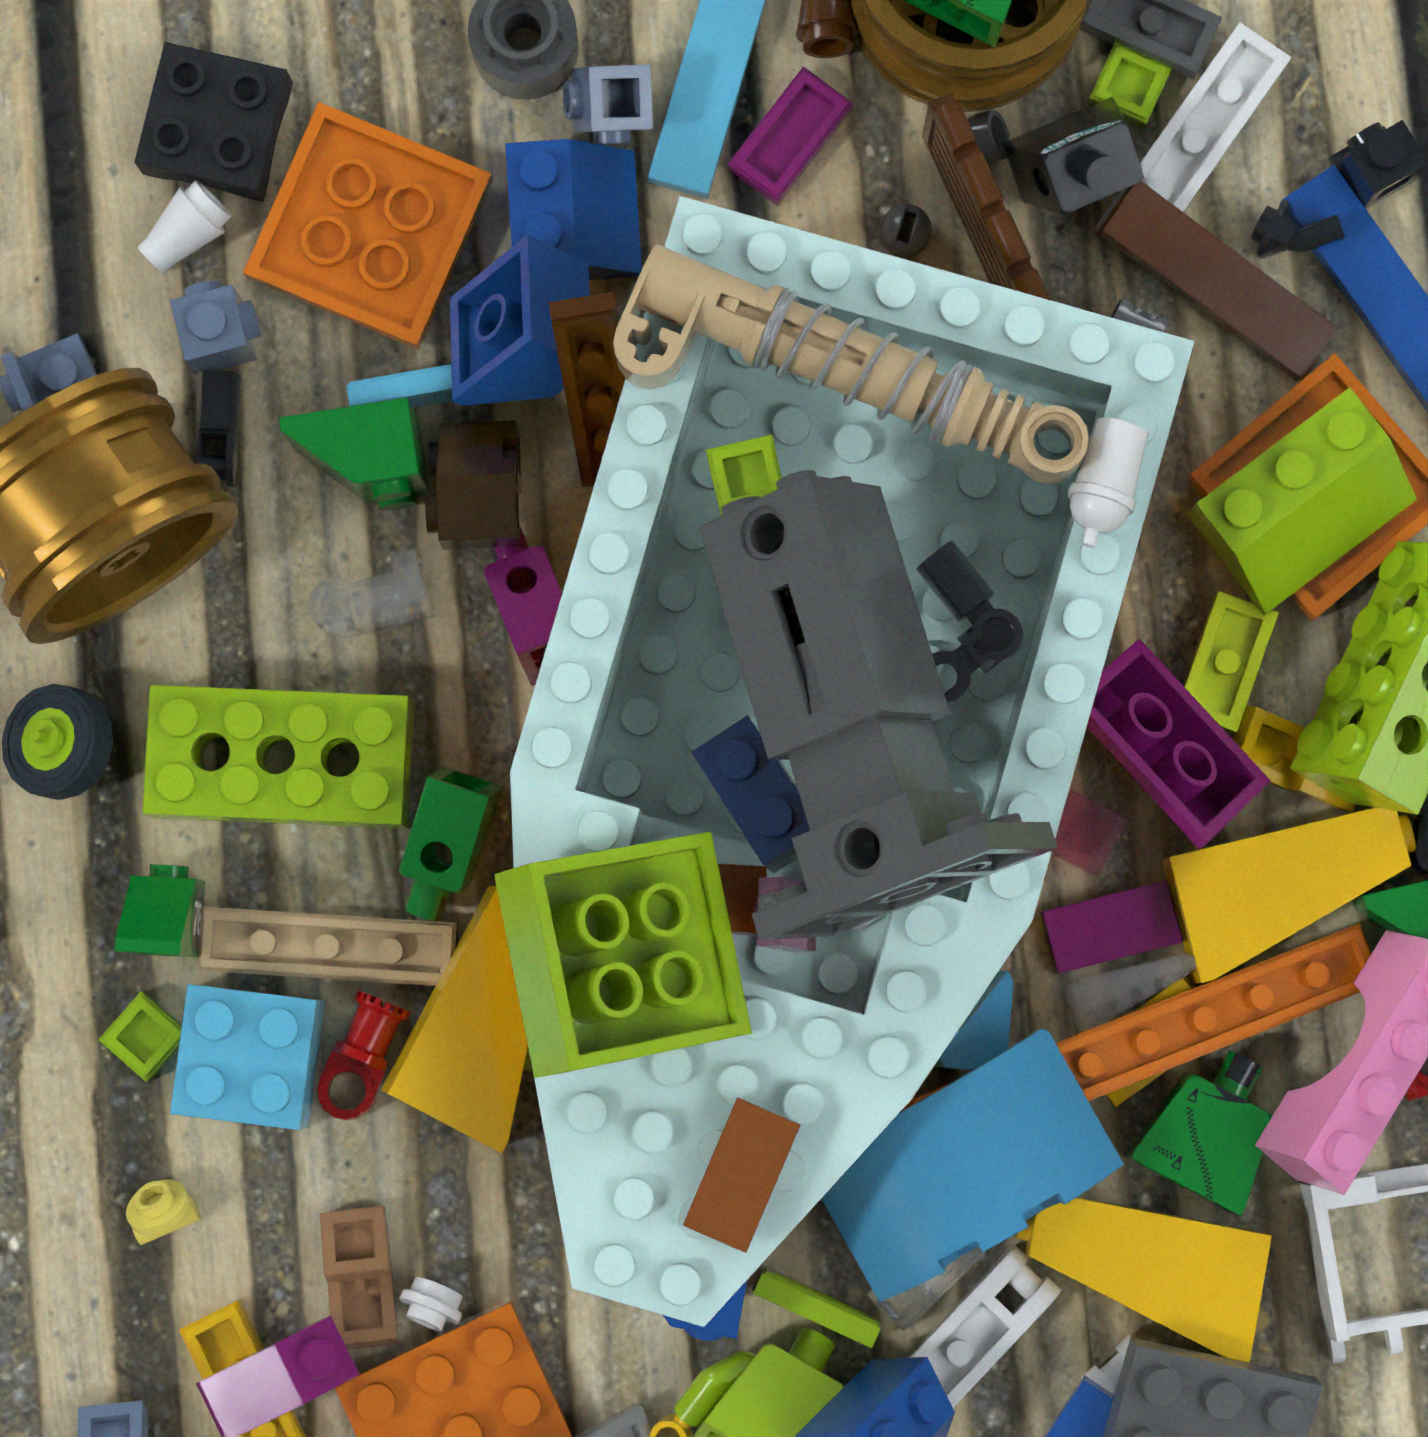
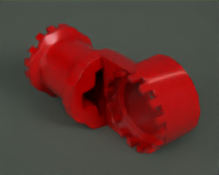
M359 990L354 998L358 1003V1007L343 1040L335 1042L317 1086L318 1102H320L324 1111L334 1118L348 1121L360 1119L369 1113L375 1105L379 1085L389 1064L384 1057L399 1022L407 1021L411 1013L389 1002H385L384 1007H381L382 999ZM342 1073H355L365 1083V1097L361 1104L354 1109H340L331 1100L329 1092L331 1083Z

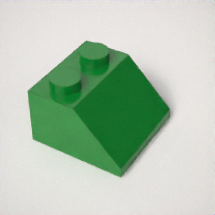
M408 398L278 417L281 432L297 453L367 504L378 502L379 510H398L416 505L415 496L430 494L419 420Z

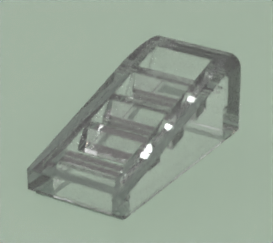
M1189 953L1177 954L1064 982L1061 988L1073 1033L1078 1034L1098 1026L1189 975L1190 971L1196 969L1193 955L1189 956Z

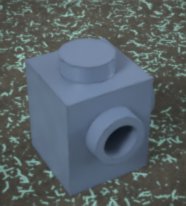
M650 64L570 68L571 81H565L563 86V109L566 119H573V132H593L594 144L631 143L630 130L653 129Z
M220 281L200 282L185 288V296L170 300L184 360L196 376L202 370H220L257 360L252 339L261 337V330L252 300L242 301L232 284L222 287Z

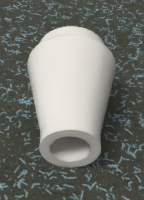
M195 180L187 189L179 187L147 238L138 246V249L152 265L165 274L173 265L225 233L222 226L232 216L226 207L203 184Z

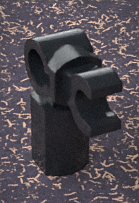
M953 540L943 545L916 568L917 572L957 622L967 618L972 626L957 637L961 645L953 652L942 650L932 653L936 667L941 664H949L957 673L956 684L944 693L947 703L958 700L967 692L971 684V674L979 668L985 674L988 673L1000 662L1015 655L1021 648L1024 639L1023 627L1019 619L1011 612L1000 608L995 609L988 600L995 593Z

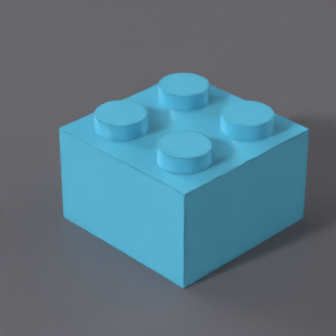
M187 984L170 1114L294 1130L309 1128L325 1001Z

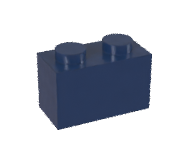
M747 715L691 753L762 864L774 874L797 859L792 838L810 831L797 785L781 760L767 758L759 727Z

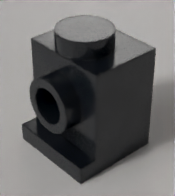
M1403 120L1387 129L1385 126H1381L1380 122L1368 126L1351 137L1346 142L1347 147L1331 155L1328 159L1331 165L1336 166L1366 209L1414 182L1428 165L1426 157Z

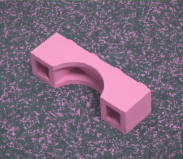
M1385 931L1354 982L1362 993L1365 1003L1364 1022L1355 1044L1339 1065L1326 1076L1306 1087L1288 1091L1256 1142L1255 1146L1295 1180L1345 1195L1427 1059L1428 939Z

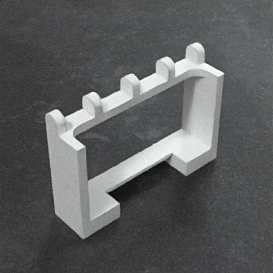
M1428 1163L1357 1174L1345 1195L1305 1182L1300 1183L1331 1363L1346 1362L1344 1341H1350L1349 1337L1379 1331L1384 1332L1389 1355L1403 1353L1401 1328L1428 1324V1308L1346 1320L1328 1210L1379 1202V1199L1428 1192Z

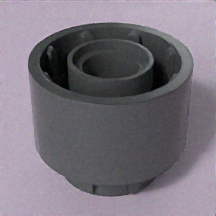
M477 0L472 8L468 21L469 43L476 68L483 80L492 89L514 99H537L556 91L571 76L570 68H575L579 55V40L575 16L568 0ZM519 28H532L541 35L538 43L526 50L515 49L507 41L509 36Z

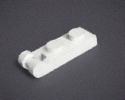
M1015 1244L999 1257L980 1281L907 1357H928L953 1408L1051 1305L1062 1290L1048 1276L1041 1279L1025 1264L1028 1261V1257ZM1007 1283L1024 1298L1012 1313L995 1298Z

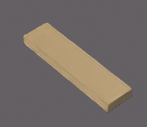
M201 907L197 971L436 986L457 947L458 923Z

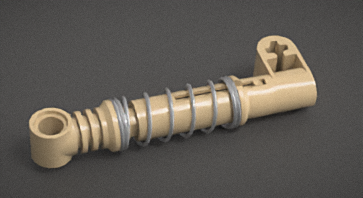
M656 244L651 250L615 331L613 345L619 370L625 379L636 387L655 389L673 381L680 372L694 338L698 333L740 351L744 362L754 366L756 369L760 367L761 371H765L772 364L777 366L776 375L778 378L782 377L786 371L810 380L809 388L811 392L816 391L822 385L844 394L843 402L845 406L850 405L856 399L877 408L879 420L884 419L889 413L911 422V432L913 435L919 433L926 421H928L931 429L929 436L931 442L935 440L937 444L941 443L946 447H952L959 443L969 446L971 439L978 441L976 450L984 453L987 445L993 447L992 457L1000 459L1003 452L1010 455L1007 463L1021 468L1027 476L1036 482L1046 484L1063 482L1074 475L1087 452L1089 442L1087 426L1081 417L1068 407L1058 405L1045 406L1033 401L1031 407L1028 408L1023 406L1026 398L1018 394L1015 401L1007 399L1010 391L1001 388L999 395L992 393L994 384L986 381L982 370L973 367L972 364L967 365L963 360L957 362L949 373L944 374V376L936 373L939 361L933 359V350L930 346L923 348L918 353L901 346L898 333L896 332L882 338L866 331L865 321L862 318H858L851 324L832 317V309L827 303L820 306L817 310L799 303L795 290L791 291L790 288H784L779 285L764 289L659 244ZM641 310L684 327L681 334L661 327L659 343L663 356L651 354L646 363L639 361L637 349L634 346L635 343L647 345L652 337L649 321L638 317ZM1045 430L1058 431L1068 440L1070 453L1063 459H1046L1035 449L1033 439L1038 433Z

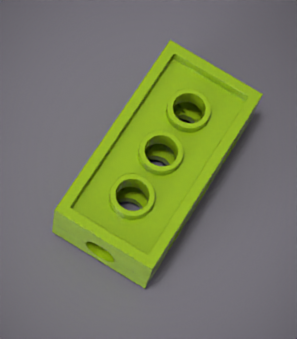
M1398 541L1395 548L1385 557L1380 566V580L1368 605L1361 610L1353 623L1352 638L1340 663L1334 667L1327 677L1324 687L1325 695L1313 720L1303 729L1297 742L1298 752L1290 769L1348 803L1418 814L1428 794V542ZM1407 601H1409L1411 607H1404ZM1380 658L1383 659L1384 666L1377 665ZM1354 714L1357 718L1356 725L1349 724Z
M150 685L142 814L155 819L408 829L415 703L409 696ZM226 739L230 747V756L227 763L216 771H208L203 762V754L206 747L215 740ZM280 742H290L295 752L292 765L285 772L271 774L266 764L269 750ZM342 745H355L359 752V763L356 769L346 776H334L329 765L332 753Z

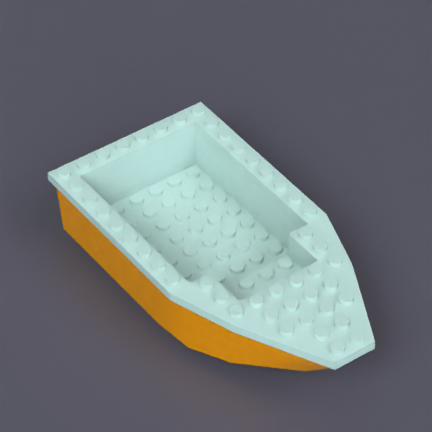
M679 196L665 247L764 289L779 285L784 288H790L791 291L795 290L799 303L817 310L820 306L827 303L832 309V317L851 324L858 318H862L865 321L866 331L882 338L896 332L898 333L901 346L918 353L923 348L930 346L933 350V359L939 361L936 373L944 376V374L949 373L957 362L963 360L967 365L972 364L973 367L982 370L986 381L994 384L992 389L994 394L999 395L1001 388L1010 391L1007 399L1015 401L1018 394L1026 398L1023 406L1028 408L1031 407L1033 401L1045 406L1058 405L1068 407L1077 413L1087 426L1089 442L1098 418L1120 419L1144 428L1149 433L1134 495L1136 505L1133 514L1127 517L1124 524L1114 531L1099 533L1095 548L1082 545L1086 529L1078 525L1074 520L1070 509V499L1067 496L1070 484L1075 482L1080 466L1074 475L1063 482L1054 484L1036 482L1027 476L1021 468L1007 463L1010 457L1007 453L1003 452L1000 459L992 457L993 447L987 445L984 453L976 450L978 441L971 439L969 446L959 443L952 447H946L941 443L937 444L935 440L931 442L929 439L931 429L928 421H926L919 433L913 435L911 432V422L889 413L884 419L879 420L877 408L856 399L850 405L845 406L843 402L844 394L822 385L816 391L811 392L809 388L810 380L786 371L782 377L778 378L776 375L777 366L772 364L765 371H761L760 367L756 369L754 366L744 362L740 351L697 333L680 372L667 385L655 389L636 387L625 379L510 770L514 868L534 862L705 832L712 833L718 864L764 866L691 752L747 715L757 724L699 529L700 526L720 517L706 458V449L771 434L782 478L795 472L813 470L820 477L850 476L852 482L881 487L932 653L942 650L953 652L961 645L957 637L972 626L967 618L957 622L916 570L923 561L949 541L953 540L995 593L988 600L995 609L1000 608L1009 611L1019 619L1023 627L1024 639L1017 653L1000 662L986 674L981 668L971 674V684L967 692L958 700L948 702L951 715L935 721L933 724L954 792L975 793L981 813H986L988 821L1000 816L1019 813L1022 822H1050L1054 838H1056L1194 341ZM645 312L643 319L649 321L652 337L647 345L636 343L635 347L639 361L646 363L651 354L663 356L659 343L661 327L678 334L682 333L684 327ZM1045 430L1038 433L1033 439L1035 449L1046 459L1059 460L1070 453L1068 440L1058 431ZM941 664L936 667L944 693L952 688L957 681V673L949 664ZM781 760L796 784L790 761ZM1052 851L833 936L759 940L758 935L732 934L752 1034L534 1078L572 1289L705 1327L913 1098L1031 924ZM798 858L774 874L767 869L766 893L778 892L787 887L805 883ZM737 1097L801 1124L747 1253L683 1226Z

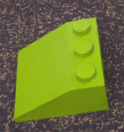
M711 832L534 862L494 874L534 1078L752 1034Z

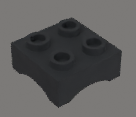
M164 42L134 163L143 175L193 183L197 180L207 187L264 202L276 140L293 86L287 69Z

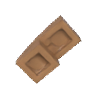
M375 1206L320 1213L324 1277L328 1283L330 1316L347 1350L400 1344L385 1207Z

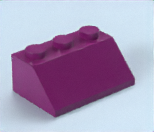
M1140 638L1102 671L1086 730L1101 744L1195 848L1201 849L1271 780Z

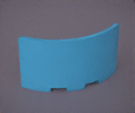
M1040 1029L961 1078L899 1112L821 1199L878 1301L882 1302L944 1273L946 1266L977 1247H980L981 1251L984 1252L1028 1227L1025 1220L1043 1209L1060 1202L1061 1204H1067L1115 1172L1124 1163L1051 1034L1046 1029Z

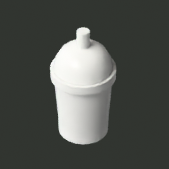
M1107 417L1096 420L1075 482L1070 484L1067 494L1070 499V509L1074 520L1078 525L1086 529L1082 540V545L1095 548L1099 533H1108L1118 529L1125 523L1127 517L1134 512L1136 505L1134 495L1149 433L1144 428L1136 424Z

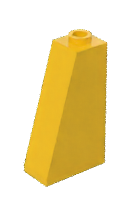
M1375 807L1161 860L1182 937V945L1192 983L1199 984L1217 979L1410 867L1411 862L1408 853L1414 852L1416 845L1413 829L1407 815L1398 816L1397 811Z
M489 885L455 948L445 971L436 984L386 1078L381 1091L502 1154L509 1141L528 1044L496 885Z
M1076 1197L1067 1204H1061L1060 1202L1043 1209L1025 1220L1028 1227L1015 1234V1239L1025 1241L1023 1252L1029 1257L1225 1358L1250 1363L1272 1239L1271 1235L1259 1231Z

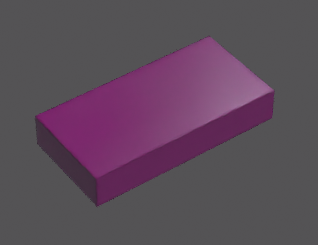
M803 66L729 161L728 170L778 206L851 112L853 103Z
M1166 880L1040 912L1056 974L1183 943Z

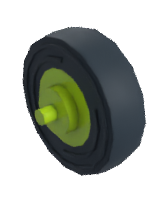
M60 684L36 688L19 700L7 718L2 737L3 762L11 779L30 794L55 800L79 796L97 783L108 765L113 746L112 725L103 705L84 690Z

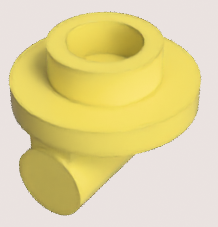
M171 1179L152 1181L145 1184L132 1197L126 1209V1218L140 1245L201 1220L199 1209L193 1197H189L185 1187L180 1182Z

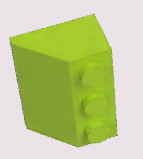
M1349 387L1198 501L1186 516L1261 613L1266 615L1415 502L1417 498L1391 439Z

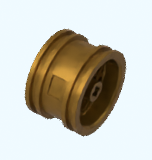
M904 0L849 1L858 27L856 37L865 57L885 81L907 97L926 105L933 100L953 93L955 99L959 100L964 112L999 108L1026 97L1051 78L1071 50L1089 0H1012L1011 6L1015 5L1026 9L1032 16L1033 22L1021 28L1012 27L1004 23L995 48ZM936 34L956 36L972 44L950 42L936 36Z
M121 368L77 382L45 398L0 428V574L6 582L1 598L12 616L21 617L19 626L31 643H52L78 635L105 623L139 604L182 575L204 557L228 532L239 513L237 504L232 496L220 490V479L214 469L204 463H193L171 430L176 418L174 409L166 398L158 395L156 382L150 373L141 368Z

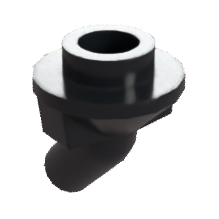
M1286 199L1282 201L1278 209L1266 206L1251 236L1252 241L1260 244L1256 257L1260 259H1265L1287 250L1296 253L1306 252L1345 238L1338 214L1299 227L1292 204Z

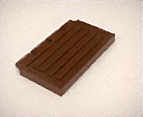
M949 93L929 102L922 138L989 283L1051 300L1037 269H1034L1030 262L1031 256L1010 211L1006 210L1002 193L983 152H980L976 145L977 139L959 100L955 99L953 93Z

